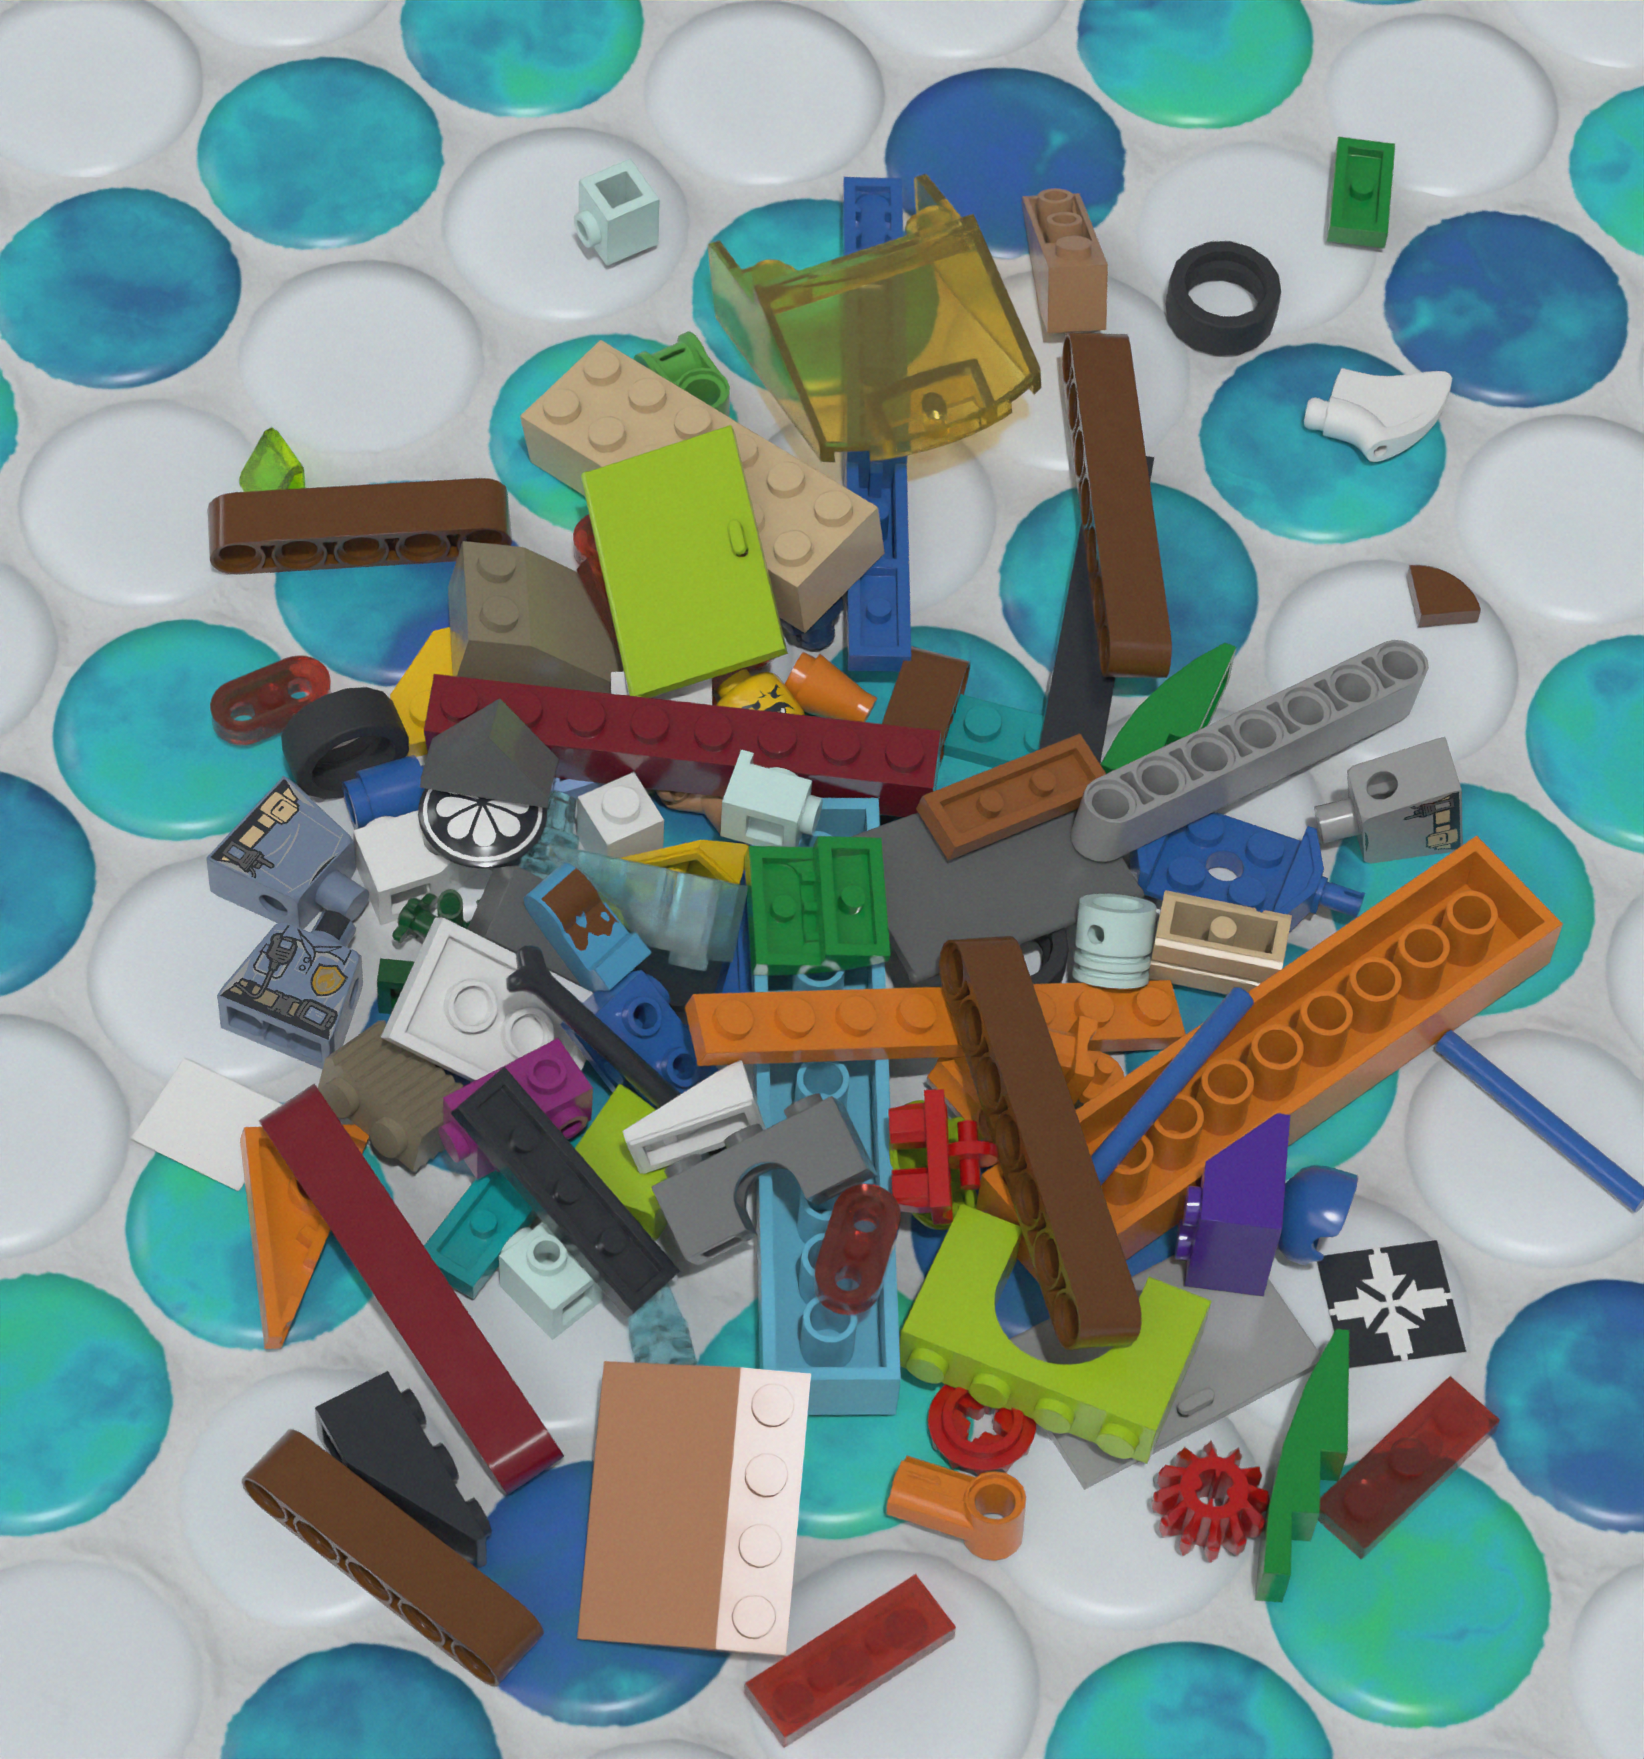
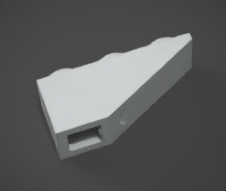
M418 810L398 817H380L369 822L363 828L353 830L356 868L365 889L369 891V899L380 926L398 920L401 910L410 898L421 900L427 893H432L439 897L443 891L448 889L458 891L480 870L455 864L441 855L429 852L424 846Z

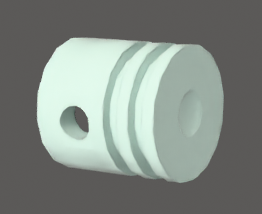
M1091 894L1081 897L1079 899L1075 944L1078 948L1074 950V962L1076 964L1073 965V978L1089 985L1105 988L1128 989L1147 985L1149 983V972L1147 969L1150 968L1151 958L1148 954L1152 952L1156 905L1145 899L1120 894Z

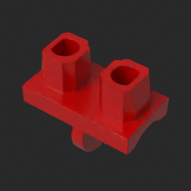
M944 1089L924 1090V1103H912L888 1109L891 1149L927 1148L928 1161L927 1168L892 1170L895 1211L911 1213H931L933 1225L951 1224L953 1221L951 1169H960L961 1189H979L981 1187L980 1168L988 1167L998 1162V1146L991 1142L978 1141L977 1122L973 1120L958 1122V1142L949 1144L947 1104H945Z

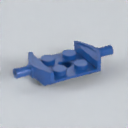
M1214 811L1129 852L1131 873L1143 889L1145 895L1163 901L1166 890L1256 908L1257 912L1267 910L1292 915L1289 933L1309 912L1316 914L1319 905L1356 919L1365 897L1364 892L1361 893L1332 882H1327L1328 878L1323 876L1324 866L1317 829L1307 826L1303 839L1300 841ZM1215 867L1227 868L1238 877L1231 881L1219 880L1212 876L1208 870Z

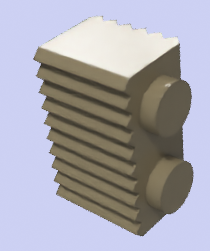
M385 1020L376 1022L325 1058L318 1089L336 1116L341 1119L348 1118L367 1133L379 1153L388 1158L396 1157L410 1170L416 1172L421 1165L425 1166L430 1158L434 1159L438 1152L442 1153L445 1147L438 1130L443 1125V1097L462 1088L463 1085L462 1083H455L453 1076L446 1075L442 1067H436L434 1063L381 1038L386 1027Z

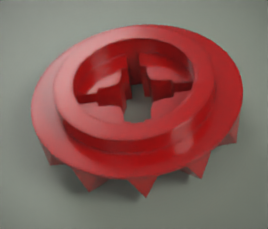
M945 1384L937 1392L930 1405L927 1425L929 1426L933 1450H939L949 1460L952 1469L961 1466L974 1470L979 1476L987 1471L1003 1469L1005 1472H1008L1014 1462L1023 1455H1028L1036 1432V1422L1034 1419L1025 1416L1023 1411L1011 1407V1410L1005 1407L996 1408L993 1430L997 1434L993 1435L989 1432H984L979 1438H974L971 1442L968 1440L971 1423L966 1418L969 1416L974 1420H980L984 1414L989 1415L993 1408L976 1401L971 1396L969 1390L961 1387L954 1388Z

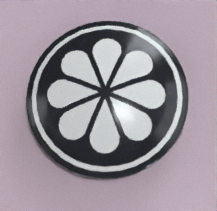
M424 789L419 802L418 818L424 846L429 852L441 855L445 859L461 866L477 869L488 868L493 872L494 868L519 866L522 857L531 851L544 832L547 821V808Z

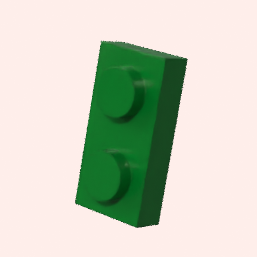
M1338 136L1334 155L1327 241L1385 248L1389 227L1395 155L1394 143Z

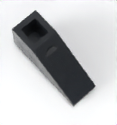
M386 1371L315 1407L317 1436L326 1452L478 1569L487 1564L486 1537L492 1535L487 1516L475 1498L467 1501L464 1500L454 1483L459 1479L456 1465L444 1444L440 1442L432 1446L422 1427L427 1424L426 1417L417 1397L410 1388L400 1392L389 1371Z

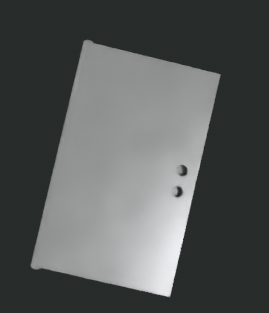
M1175 1255L1132 1276L1138 1298L1148 1277H1152L1212 1301L1203 1335L1152 1454L1314 1370L1321 1354L1269 1279L1264 1296L1184 1286L1186 1260L1175 1259ZM1050 1318L1009 1339L1023 1352L1036 1359L1063 1365L1091 1361L1114 1347L1107 1346L1079 1350L1064 1349L1058 1341ZM1178 1412H1180L1183 1415L1188 1414V1416L1185 1418L1180 1417L1178 1415ZM1046 1430L1084 1490L1139 1462L1133 1458L1122 1459L1111 1456L1100 1449L1097 1444L1068 1432L1054 1433Z

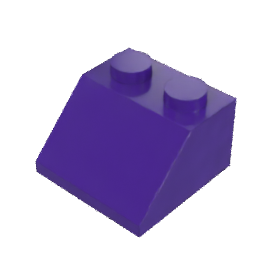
M1276 1113L1205 1162L1200 1187L1188 1185L1183 1220H1179L1175 1246V1259L1186 1260L1184 1286L1264 1296L1282 1232L1290 1115Z

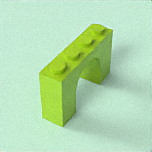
M961 1203L901 1330L899 1341L900 1366L908 1369L913 1376L928 1383L941 1382L954 1388L961 1387L969 1390V1394L985 1406L991 1408L1005 1407L1010 1410L1012 1407L1023 1411L1025 1416L1034 1419L1042 1428L1054 1433L1068 1432L1093 1442L1111 1456L1122 1459L1133 1458L1148 1464L1203 1335L1212 1301L1148 1277L1139 1297L1142 1324L1140 1334L1135 1342L1132 1344L1116 1345L1102 1356L1079 1364H1054L1036 1359L1023 1352L1009 1340L1002 1330L995 1312V1307L1017 1261L1022 1236L1021 1226Z

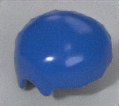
M1312 1165L1302 1168L1285 1183L1282 1232L1278 1247L1289 1261L1300 1265H1307L1309 1262L1323 1260L1324 1255L1316 1250L1319 1238L1339 1235L1357 1189L1358 1175L1328 1166Z

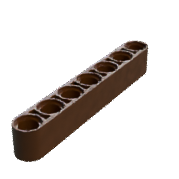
M1067 333L1062 350V376L1101 673L1103 677L1167 678L1172 657L1171 630L1129 336L1127 334Z
M1013 936L947 940L942 946L939 958L941 984L993 1143L998 1146L999 1162L1058 1341L1067 1350L1132 1344L1137 1340L1142 1324L1139 1298L1021 947Z

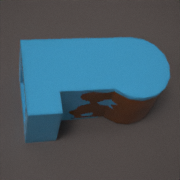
M563 862L524 897V905L531 918L580 985L590 992L611 990L652 953L636 932L629 933L606 902L603 903L598 892L586 876L569 863Z

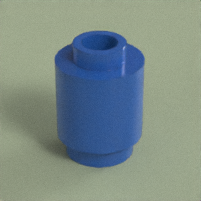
M415 755L356 771L354 779L342 782L345 804L355 829L363 828L369 822L380 817H398L418 810L420 798L425 789L420 788L424 765H420Z

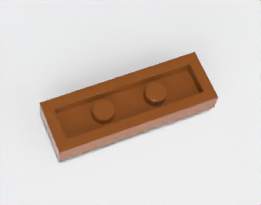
M1078 734L923 795L916 810L949 861L1078 809L1087 785L1106 773L1082 735Z

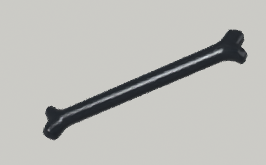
M532 945L523 946L517 951V970L506 978L508 992L523 991L535 995L656 1107L660 1108L681 1095L676 1088L552 976L546 967L542 950L539 947ZM724 1146L707 1153L713 1156L727 1148Z

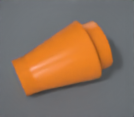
M802 652L785 682V686L802 707L803 711L819 717L866 722L877 701V697L862 689L821 654L814 658Z

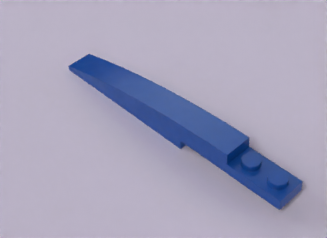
M843 178L844 487L878 507L884 554L847 590L848 671L900 672L903 661H911L907 487L908 409L902 178Z

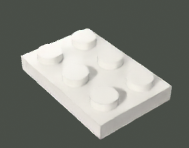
M445 918L434 919L381 1038L470 1082L478 1080L557 1038L560 1039L581 1071L587 1060L560 1025L563 1021L541 1000L528 992H508L506 978L517 970L515 953ZM550 971L552 976L582 1003L593 994Z

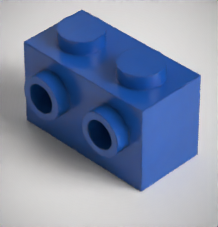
M643 970L628 973L611 990L595 991L583 1002L589 1010L681 1094L719 1071L716 1066H698L689 1026L683 1024L670 1007L671 999L665 987L651 975L645 974ZM564 1021L560 1024L612 1092L621 1084L656 1110L659 1109Z

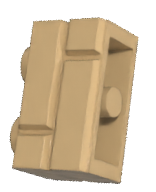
M1165 890L1149 968V979L1171 980L1172 984L1227 995L1234 987H1239L1249 992L1283 968L1292 915L1267 910L1257 912L1256 908Z

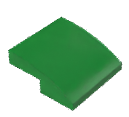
M817 836L813 847H748L744 861L752 975L823 973L865 967L889 961L891 953L882 838Z

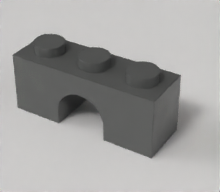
M819 1093L807 1096L784 1110L787 1119L765 1130L762 1129L760 1124L745 1127L724 1140L727 1149L705 1160L702 1159L701 1154H694L667 1167L664 1170L667 1179L651 1188L685 1260L700 1265L758 1236L747 1211V1195L753 1182L767 1171L774 1169L790 1170L796 1177L805 1198L816 1205H820L878 1176L844 1104L833 1096L825 1100L822 1099Z

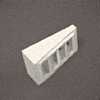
M740 1060L719 1070L623 1131V1134L639 1173L645 1174L671 1165L688 1156L704 1154L726 1146L724 1140L728 1136L745 1127L760 1124L763 1130L766 1128L744 1064Z

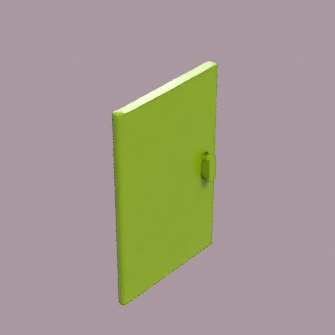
M731 425L607 466L585 471L581 474L630 696L651 698L788 654L735 431ZM748 552L745 557H740L741 554Z

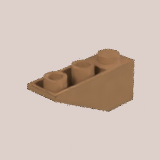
M1046 189L1037 196H1022V208L1038 308L1047 333L1106 330L1108 264L1080 193L1072 194L1064 189Z

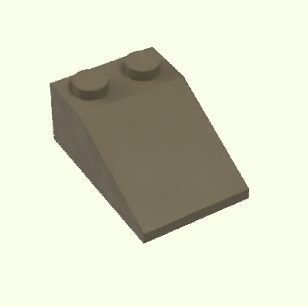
M462 542L448 586L453 676L611 694V672H624L605 585L525 547Z

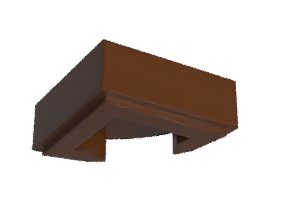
M1409 565L1406 578L1418 627L1478 622L1481 608L1477 598L1465 583L1456 576L1435 567Z

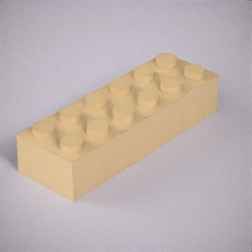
M602 340L592 347L520 415L530 462L584 496L581 474L585 471L607 466L731 425L735 431L779 617L804 633L884 554L877 506ZM748 552L741 554L740 557H745Z

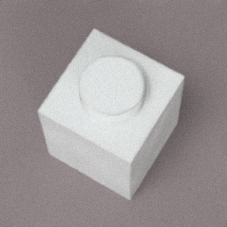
M634 772L577 797V838L606 885L618 880L606 869L608 860L663 848L664 819Z

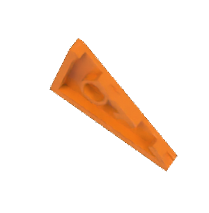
M356 1124L343 1125L363 1154L369 1135ZM244 1127L240 1138L264 1349H281L331 1229L264 1128Z

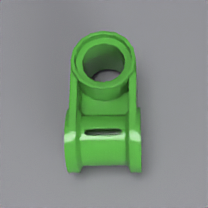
M688 331L679 335L677 343L653 354L643 351L634 356V360L730 417V385L708 357L702 343L694 333Z

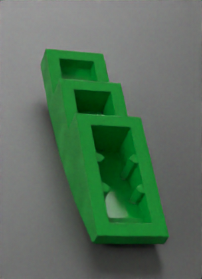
M1336 1329L1304 1387L1283 1443L1271 1487L1270 1502L1264 1518L1265 1524L1260 1537L1255 1601L1283 1602L1291 1577L1292 1540L1311 1542L1320 1514V1480L1339 1481L1348 1454L1349 1330Z

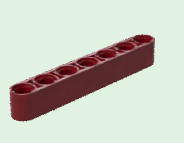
M315 1083L258 1120L506 1494L509 1495L565 1457Z

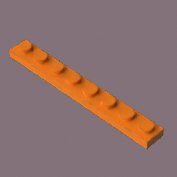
M1171 980L1149 981L1143 987L1128 989L1105 988L1086 983L1033 984L1048 1028L1068 1032L1079 1015L1098 1019V1028L1088 1043V1051L1163 1050L1186 1035ZM943 987L693 994L685 1006L698 1066L730 1065L742 1060L743 1064L965 1057Z

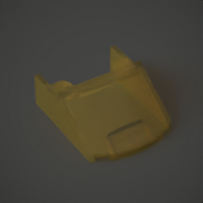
M927 174L914 177L916 214L906 222L905 236L797 271L791 265L785 264L782 261L768 259L760 261L754 266L741 269L720 240L708 244L714 310L717 321L821 462H835L834 452L869 450L870 461L912 455L948 445L980 432L1012 414V402L1028 389L1035 395L1042 388L1041 368L974 214L961 217Z

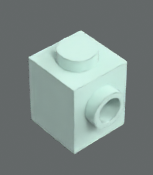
M627 159L579 180V213L574 216L576 231L583 244L588 248L593 246L608 266L658 244L660 199L632 159Z
M544 1222L533 1230L530 1227L519 1230L502 1248L501 1255H499L500 1287L552 1340L603 1301L602 1289Z

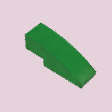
M1223 643L1199 656L1165 680L1141 703L1118 732L1100 765L1105 773L1108 774L1209 726L1229 683L1236 646Z

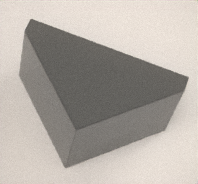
M499 698L432 738L421 775L420 788L548 808L558 770L559 758Z

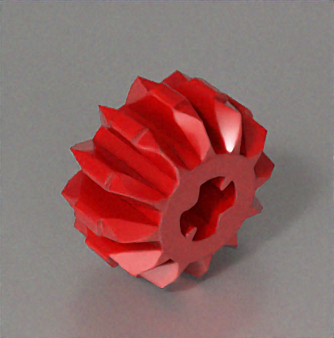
M1212 1441L1204 1445L1201 1458L1184 1447L1177 1453L1176 1466L1165 1465L1161 1468L1157 1479L1160 1489L1154 1492L1152 1509L1154 1513L1163 1515L1159 1525L1162 1537L1182 1535L1179 1545L1182 1556L1191 1552L1194 1546L1198 1545L1204 1547V1554L1211 1563L1218 1558L1222 1545L1237 1557L1245 1550L1246 1537L1256 1539L1262 1533L1265 1520L1261 1514L1268 1509L1270 1495L1267 1490L1258 1487L1262 1478L1260 1466L1240 1469L1242 1454L1239 1447L1231 1451L1227 1458L1217 1456V1449ZM1208 1497V1504L1203 1503L1199 1498ZM1213 1500L1219 1501L1222 1505L1213 1506Z

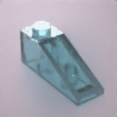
M548 844L546 857L557 867L563 862L569 863L582 872L598 892L603 903L606 902L627 929L632 933L636 932L647 946L670 951L669 964L707 971L709 960L733 962L748 886L581 849Z

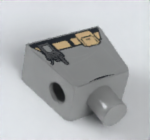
M1446 737L1437 738L1353 765L1347 770L1348 799L1314 806L1316 823L1322 843L1356 836L1363 860L1370 864L1449 853L1463 845L1462 789Z

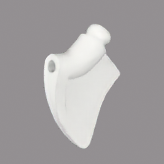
M1342 368L1336 379L1329 401L1316 397L1308 401L1304 425L1308 430L1323 431V436L1354 444L1369 461L1379 462L1405 451L1419 441L1434 426L1447 403L1452 377L1445 371L1400 376H1375Z

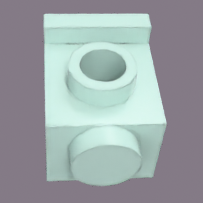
M741 750L722 801L720 836L755 846L798 847L803 833L813 836L820 818L823 798L811 795L812 780L798 777L792 771L784 768L773 767L768 769L754 765V753Z

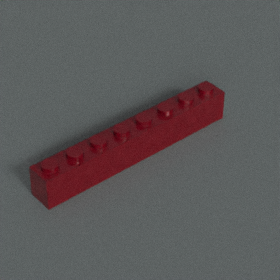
M441 674L433 675L424 726V736L427 751H429L432 738L500 698L559 758L556 778L608 784L634 772L644 788L724 797L741 750L754 753V765L768 769L773 767L784 768L792 771L798 777L812 780L811 795L820 798H879V815L907 817L918 813L916 808L922 796L937 789L940 767V730Z

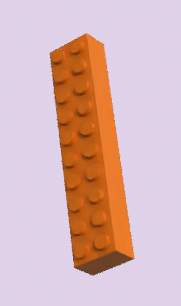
M1475 836L1247 992L1254 1001L1253 1006L1101 1185L1125 1259L1127 1260L1177 1225L1180 1219L1183 1220L1188 1185L1200 1187L1205 1162L1276 1113L1290 1115L1288 1146L1438 1042L1449 1030H1455L1549 964L1563 923L1478 836ZM1201 1025L1076 1109L1091 1156ZM999 1162L981 1175V1187L979 1188L976 1209L1020 1226ZM1022 1233L1017 1259L1038 1281Z

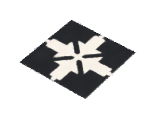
M1437 1240L1324 1255L1322 1261H1317L1333 1330H1349V1368L1466 1352Z

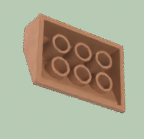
M604 1361L577 1639L786 1657L811 1374L741 1367Z

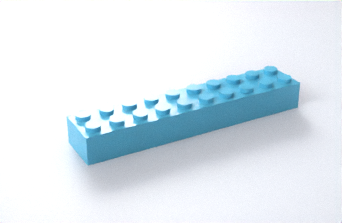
M823 798L820 818L813 836L803 833L798 847H813L817 836L851 837L879 827V798ZM885 962L847 970L795 975H752L751 969L752 992L885 989ZM889 1059L753 1064V1090L766 1129L787 1119L784 1110L802 1098L817 1093L821 1095L823 1100L833 1096L844 1104L878 1175L820 1205H816L805 1198L796 1177L790 1170H770L755 1180L756 1228L758 1234L757 1274L760 1369L811 1374L807 1415L896 1414L901 1375L895 1216L892 1194L893 1167L890 1164Z

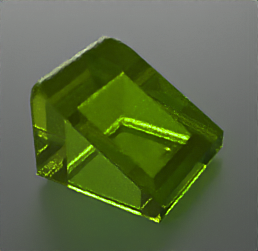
M271 427L264 431L239 477V484L244 492L306 488L304 467L278 430Z

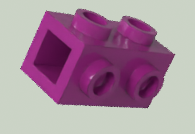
M559 1038L505 1065L506 1069L567 1140L578 1134L587 1122L592 1120L593 1087ZM503 1067L443 1097V1125L438 1129L441 1141L450 1157L457 1163L464 1160L477 1180L495 1170L497 1172L500 1171L450 1112Z

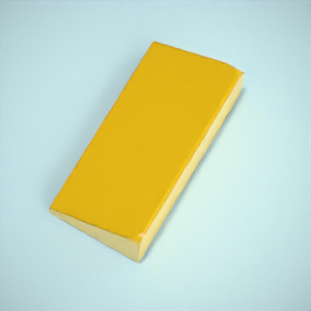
M697 840L608 860L606 869L642 902L648 904L739 884L745 869L744 856L749 845Z

